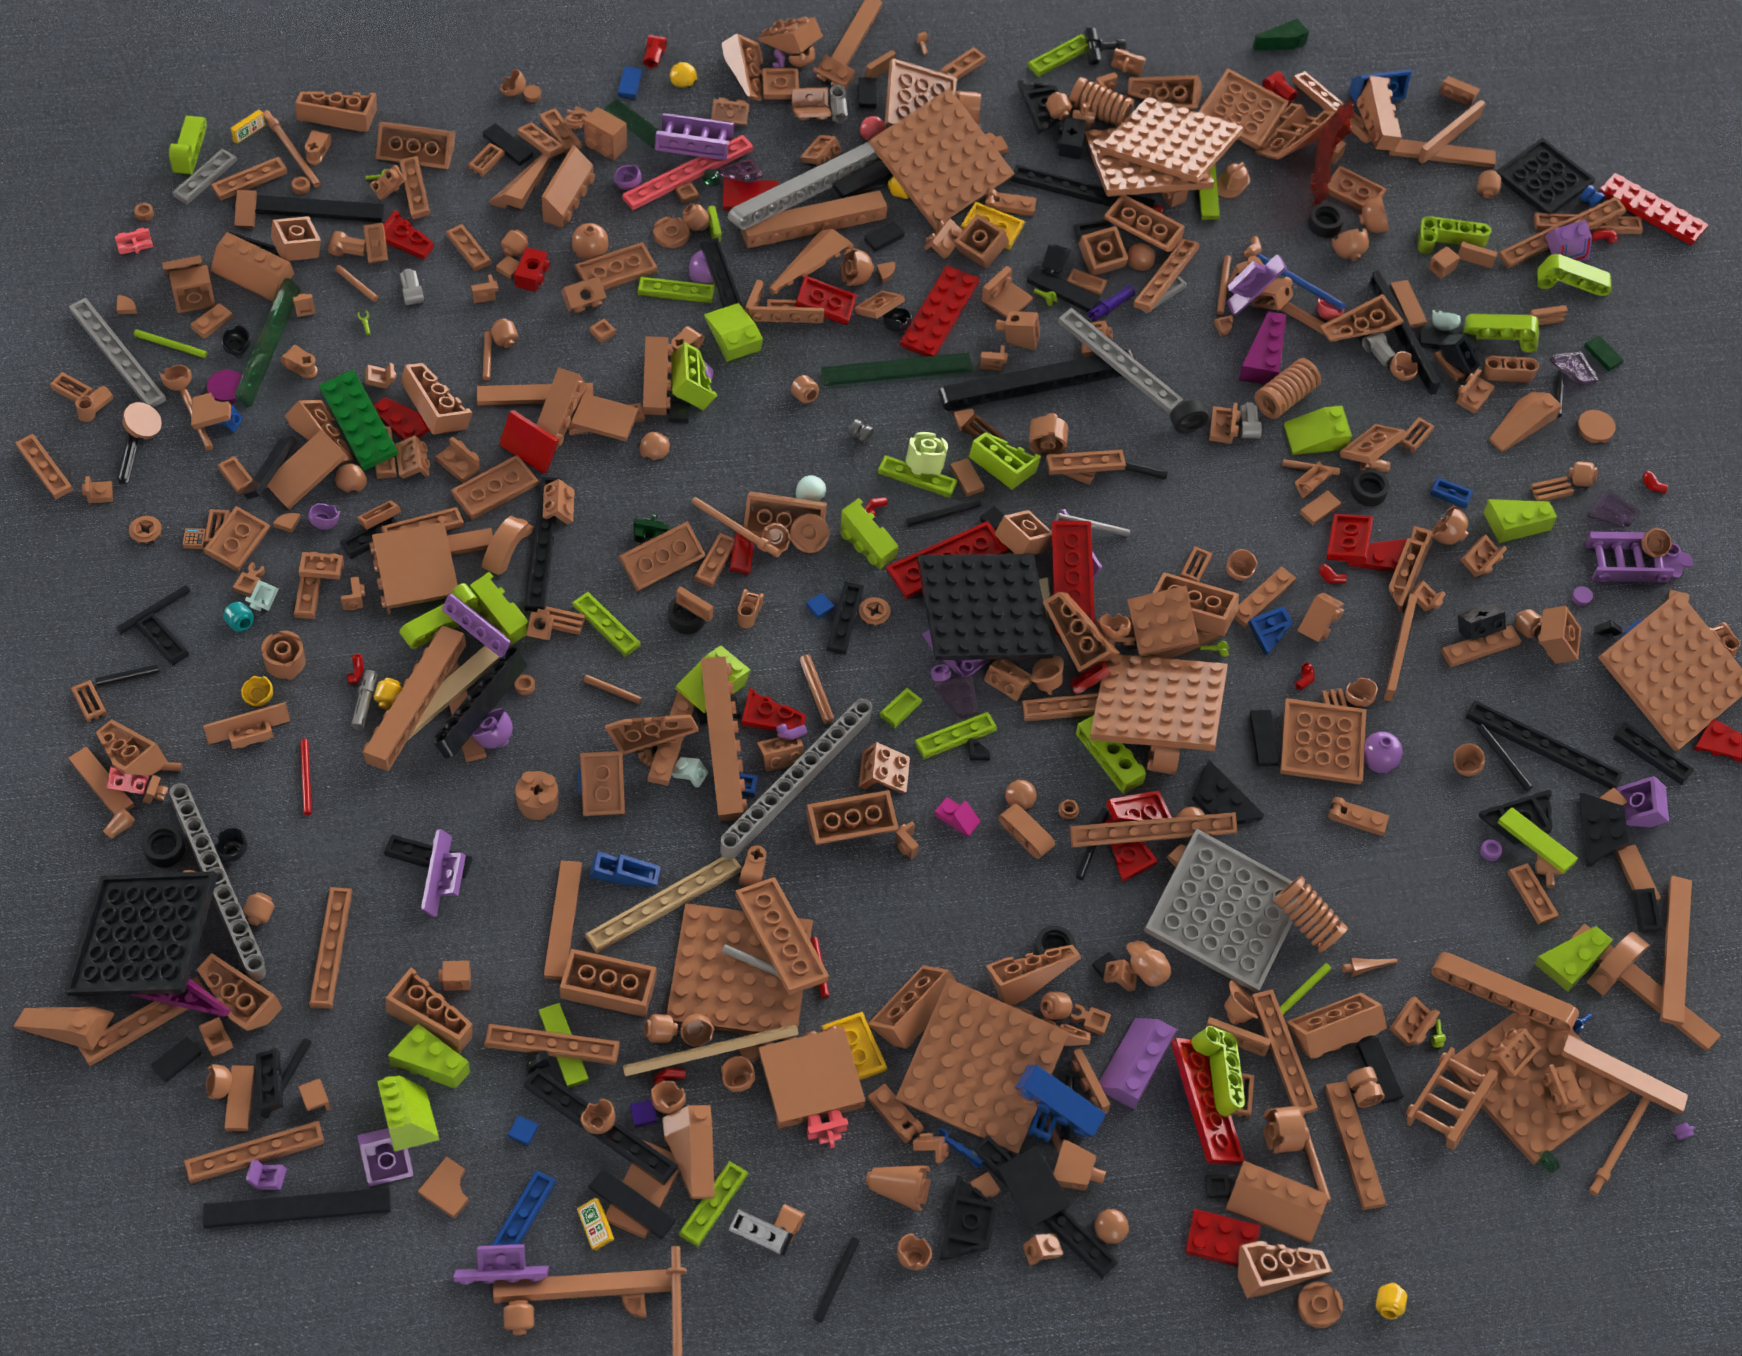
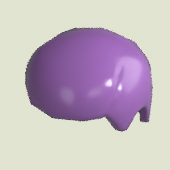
M636 165L621 166L614 176L616 185L626 191L638 187L642 180L641 171Z
M321 503L313 505L308 513L309 521L319 530H328L335 527L340 516V511L337 512L335 505L329 506Z

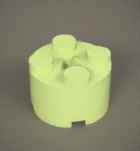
M919 432L915 434V437H911L906 455V463L911 468L912 473L917 475L922 473L939 475L944 467L948 444L942 437L940 440L936 438V434L929 432Z

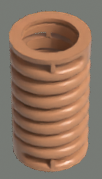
M1083 77L1077 80L1069 97L1072 108L1081 110L1082 104L1087 102L1090 105L1088 111L1095 112V118L1108 124L1111 123L1112 126L1117 128L1131 114L1134 105L1133 99L1122 94L1119 95L1117 92H1112L1111 89L1106 91V87L1102 86L1100 88L1099 84L1094 85V82Z
M1305 358L1296 360L1255 393V402L1259 410L1270 419L1280 417L1320 385L1321 376L1317 367Z
M1301 875L1286 886L1273 901L1280 909L1285 908L1283 912L1286 915L1298 907L1289 916L1291 921H1294L1305 912L1295 921L1294 925L1296 927L1301 926L1312 917L1300 928V932L1305 933L1315 925L1305 935L1307 939H1311L1323 929L1311 942L1313 946H1318L1317 950L1321 953L1335 943L1348 930V927L1342 921H1339L1337 915H1333V910L1328 909L1327 903L1322 902L1323 899L1317 896L1315 890H1311L1310 884H1305V879ZM1298 896L1289 906H1287V904L1291 900ZM1328 933H1331V935L1324 941V938L1328 935Z

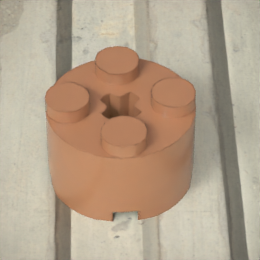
M956 91V97L979 126L981 93Z
M1048 413L1046 416L1032 419L1030 422L1029 449L1040 456L1041 453H1047L1048 455L1063 454L1067 447L1068 424L1058 418V415L1055 413Z
M279 631L278 634H271L263 641L261 649L265 668L272 676L291 680L303 670L306 664V656L303 643L297 634L291 631Z
M1151 746L1148 749L1147 770L1175 775L1180 755L1179 748Z
M525 772L515 788L517 807L526 818L543 820L551 813L553 814L558 808L557 782L553 775L545 772Z
M1290 1106L1267 1109L1265 1111L1263 1120L1267 1119V1126H1263V1134L1269 1150L1273 1149L1274 1154L1301 1151L1305 1141H1309L1310 1134L1308 1128L1304 1125V1112L1301 1107Z

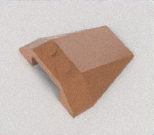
M1291 103L1282 112L1260 149L1255 150V154L1278 160L1321 139L1334 126L1337 117L1336 112L1324 110L1315 118L1308 116L1303 105Z

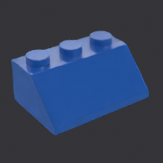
M1403 70L1353 77L1349 92L1355 105H1357V99L1360 97L1369 77L1376 76L1389 78L1390 84L1387 86L1388 90H1392L1393 96L1390 98L1391 101L1405 99L1412 71Z

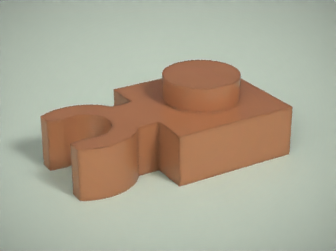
M252 562L248 567V574L241 573L233 586V591L250 598L258 580L261 581V577L265 574L264 566H261L258 571H254L256 567L255 563Z
M1075 1004L1074 1011L1079 1012L1080 1015L1071 1014L1070 1020L1074 1023L1083 1022V1029L1104 1036L1111 1014L1093 1007L1088 1012L1085 1011L1083 1006Z

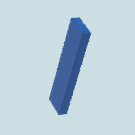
M538 1170L535 1171L491 1246L521 1244L554 1188L556 1179Z

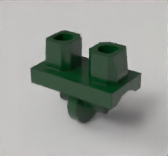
M653 514L651 519L644 518L642 520L635 518L633 522L634 541L643 543L646 537L653 539L669 531L670 525L664 524L663 521H658L657 514Z

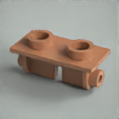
M1319 461L1294 482L1302 499L1331 476L1332 469L1329 466L1323 467Z

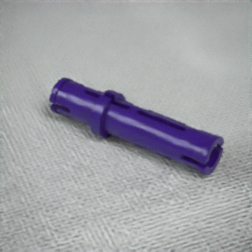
M1128 285L1106 301L1102 300L1097 307L1088 311V317H1093L1091 320L1094 322L1103 315H1108L1112 309L1135 295L1134 288L1129 291L1132 286Z

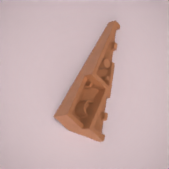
M545 154L540 155L489 201V204L504 209L508 205L523 209L532 190L538 187L552 158L547 157Z
M834 229L820 231L769 287L771 293H779V290L784 286L792 285L796 277L803 278L825 265L833 256H840L841 250L853 248L852 242Z

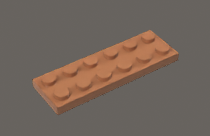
M775 877L736 890V898L789 995L829 981V975Z

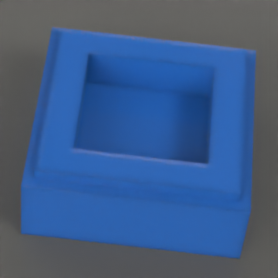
M823 593L806 602L807 608L817 619L834 610V605Z
M518 1116L508 1133V1138L529 1146L539 1125Z

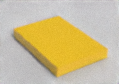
M975 202L960 228L964 230L974 216L978 214L1006 232L1009 243L1004 248L1010 250L1023 229L1025 221Z
M863 1012L822 1025L823 1032L832 1026L844 1027L859 1080L887 1071L886 1063Z

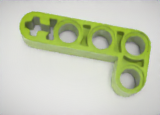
M185 117L178 143H171L169 148V158L173 173L193 174L206 131L205 117Z
M1426 216L1422 219L1417 233V249L1423 254H1430L1436 242L1461 245L1462 242L1478 247H1485L1492 230L1489 225L1484 223Z
M1560 254L1550 255L1537 269V285L1541 289H1549L1558 281L1599 296H1606L1611 293L1610 273Z
M1469 314L1465 318L1463 333L1476 335V339L1520 340L1521 349L1530 353L1537 350L1539 322L1533 315Z
M467 584L457 585L451 594L470 609L477 612L478 598ZM443 605L403 625L399 634L411 649H416L432 641L433 635L440 630L442 625L454 629L460 626V624L443 612Z
M1208 1026L1193 1036L1191 1042L1197 1052L1210 1058L1215 1106L1222 1116L1228 1117L1245 1105L1238 1044L1232 1034Z

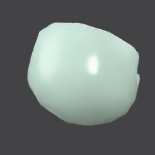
M1435 310L1432 311L1433 325L1439 330H1453L1461 322L1460 316L1454 313H1443L1442 311L1437 313Z
M814 475L805 476L797 484L796 498L820 502L825 496L826 485L819 477Z

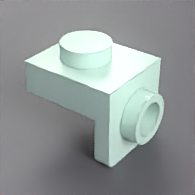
M258 580L251 597H246L245 601L250 602L249 607L261 612L263 608L269 611L279 589Z
M680 757L675 764L672 775L674 778L688 779L695 787H700L708 771L700 759Z

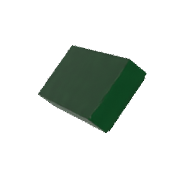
M1600 335L1589 340L1584 345L1607 371L1618 367L1624 361Z

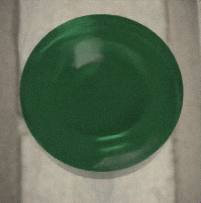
M711 169L704 172L703 181L711 186L720 184L722 176L719 172Z
M1549 1150L1539 1154L1540 1162L1548 1172L1553 1173L1560 1168L1558 1160Z

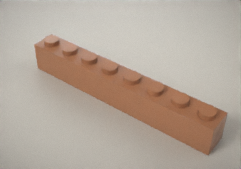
M879 190L782 211L745 230L741 229V235L747 249L789 239L792 240L817 234L822 230H836L886 219L887 204Z
M443 625L438 632H435L430 646L425 648L420 662L415 664L410 678L405 680L400 694L395 696L390 710L385 712L380 726L375 728L370 742L365 744L363 754L366 764L389 772L440 685L446 679L466 646L464 633Z
M725 656L701 659L718 816L720 822L738 820L748 810L747 799H742V792H745L746 789L745 781L740 779L739 773L743 772L742 759L738 760L737 753L741 752L740 740L735 738V733H739L738 721H733V714L737 712L735 701L731 702V695L734 694L733 682H729L728 678L729 675H732L731 663L726 662Z

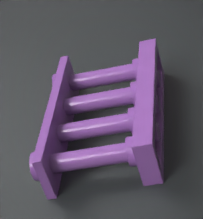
M663 113L662 131L656 132L655 150L727 160L729 145L727 140H733L734 123Z
M1590 532L1585 541L1586 549H1594L1597 556L1598 567L1592 576V581L1664 583L1669 582L1674 573V568H1664L1662 557H1654L1656 568H1645L1641 540L1646 532ZM1603 549H1613L1615 551L1618 567L1606 566ZM1623 550L1634 551L1637 567H1626Z

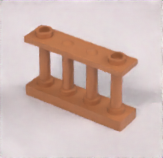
M1451 1047L1448 1053L1444 1052L1438 1061L1439 1067L1415 1105L1411 1103L1405 1115L1407 1116V1125L1410 1127L1414 1120L1418 1119L1445 1134L1447 1138L1446 1147L1454 1151L1496 1084L1498 1072L1490 1068L1487 1075L1477 1073L1455 1061V1049ZM1450 1067L1476 1081L1479 1086L1476 1092H1470L1444 1078L1443 1075L1447 1068ZM1437 1084L1466 1099L1468 1103L1466 1108L1459 1109L1433 1095L1432 1092ZM1426 1101L1455 1116L1457 1120L1455 1126L1449 1127L1422 1112L1421 1109Z

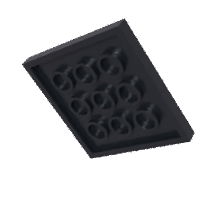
M1543 137L1496 170L1503 183L1541 213L1548 215L1555 213L1588 186L1593 185L1596 178Z

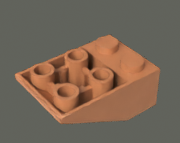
M804 16L797 20L795 18L787 21L778 20L773 23V27L762 31L763 34L757 39L783 52L793 54L803 52L823 37L815 17L807 18V16Z

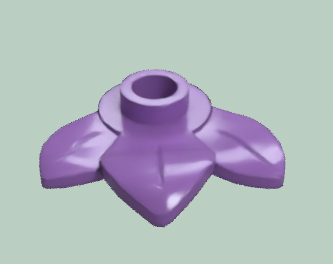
M1672 543L1669 552L1662 557L1664 568H1674V573L1671 576L1673 578H1679L1683 573L1684 567L1693 566L1692 557L1682 552L1675 543Z

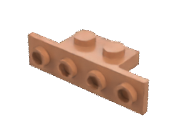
M767 299V307L749 306L748 315L755 322L823 323L824 308H800L795 306L796 300Z
M284 702L206 724L203 727L208 744L229 739L232 749L244 748L249 744L265 742L270 738H274L271 727L290 722V717Z

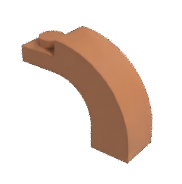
M513 516L508 517L491 539L481 568L497 575L507 571L514 549L524 537L532 534L534 526L528 524V521L524 519H517Z
M1635 932L1629 933L1602 961L1587 983L1605 996L1621 975L1642 956L1650 945Z

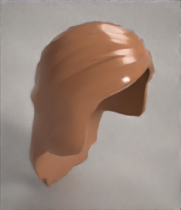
M1139 940L1126 945V949L1131 955V970L1138 974L1147 985L1160 986L1169 979L1171 967L1166 956L1161 951Z

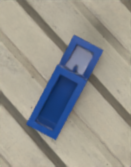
M598 851L593 857L589 877L617 884L656 887L661 866L622 854L619 857H615Z

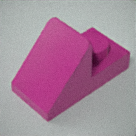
M946 797L934 813L936 817L967 837L980 824V819L967 801L959 805Z

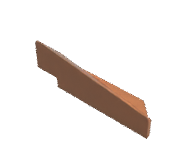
M1417 526L1413 527L1411 539L1408 538L1389 585V592L1401 613H1403L1432 544L1433 531Z

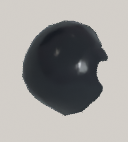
M895 307L883 315V321L891 331L900 332L911 325L912 315L905 308Z
M236 324L235 327L226 329L221 337V346L228 354L241 355L251 345L250 333L246 327Z
M227 828L217 835L218 842L214 844L219 859L227 862L236 861L246 853L248 843L242 830Z

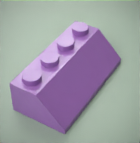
M1135 1018L1099 1081L1104 1093L1135 1110L1168 1051L1171 1041L1174 1040L1177 1029L1158 1019Z

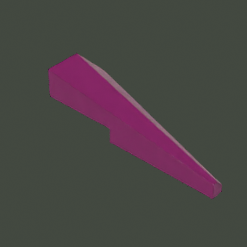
M190 978L188 979L185 993L130 995L220 1016H227L231 1012L228 1007Z

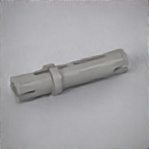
M372 670L364 672L362 684L358 689L359 697L351 727L355 730L364 729L370 701L375 693L374 685L378 674Z

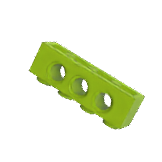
M1094 715L1078 723L1077 737L1123 795L1144 783L1146 776L1145 768L1142 764H1138L1131 750L1126 748L1123 743L1090 740Z

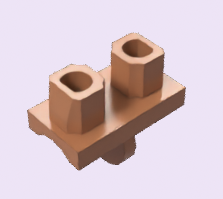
M1116 48L1111 66L1121 69L1123 73L1129 72L1140 76L1145 58Z
M394 165L387 169L380 178L374 180L370 186L378 198L383 201L393 191L397 192L400 189L399 186L406 179L401 174L398 166Z

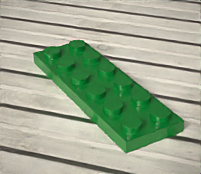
M354 369L319 385L363 471L399 455Z

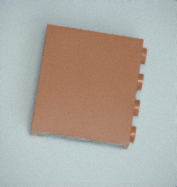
M444 522L372 535L373 542L369 543L372 555L376 554L377 560H373L375 572L380 574V578H377L379 590H383L384 596H380L382 608H387L388 615L391 614L390 609L446 599L458 585Z
M832 1026L825 1029L824 1032L817 1033L816 1031H811L804 1034L803 1037L795 1038L791 1036L783 1039V1042L774 1043L771 1041L758 1047L757 1055L762 1062L776 1113L778 1129L807 1122L808 1116L819 1114L820 1118L828 1117V1112L839 1109L841 1113L864 1108L865 1098L844 1027Z

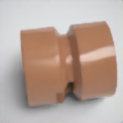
M1372 1067L1360 1068L1347 1076L1351 1090L1356 1091L1353 1095L1358 1107H1369L1384 1099L1385 1096L1380 1084H1376L1378 1079Z

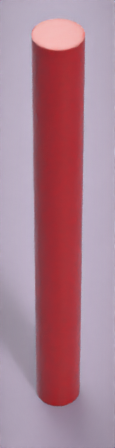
M301 739L303 814L308 816L312 814L308 739Z

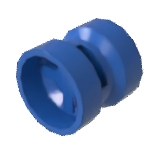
M1590 185L1584 190L1580 200L1588 203L1593 208L1603 203L1606 195L1601 192L1598 193L1596 188Z

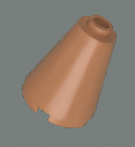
M924 1165L876 1167L871 1172H868L866 1185H869V1190L915 1211H922L923 1208L920 1205L926 1203L929 1193L930 1179L926 1178V1172L930 1173V1168Z

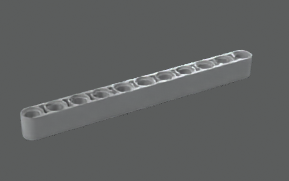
M867 142L733 207L728 213V220L740 229L745 230L831 188L834 182L881 159Z
M866 699L857 700L722 835L720 853L724 858L733 859L737 857L870 722L872 712L870 701Z
M182 783L175 784L170 788L172 806L200 871H214L218 875L217 880H221L216 882L212 898L242 968L248 978L255 982L261 981L266 975V970L259 947L189 788Z

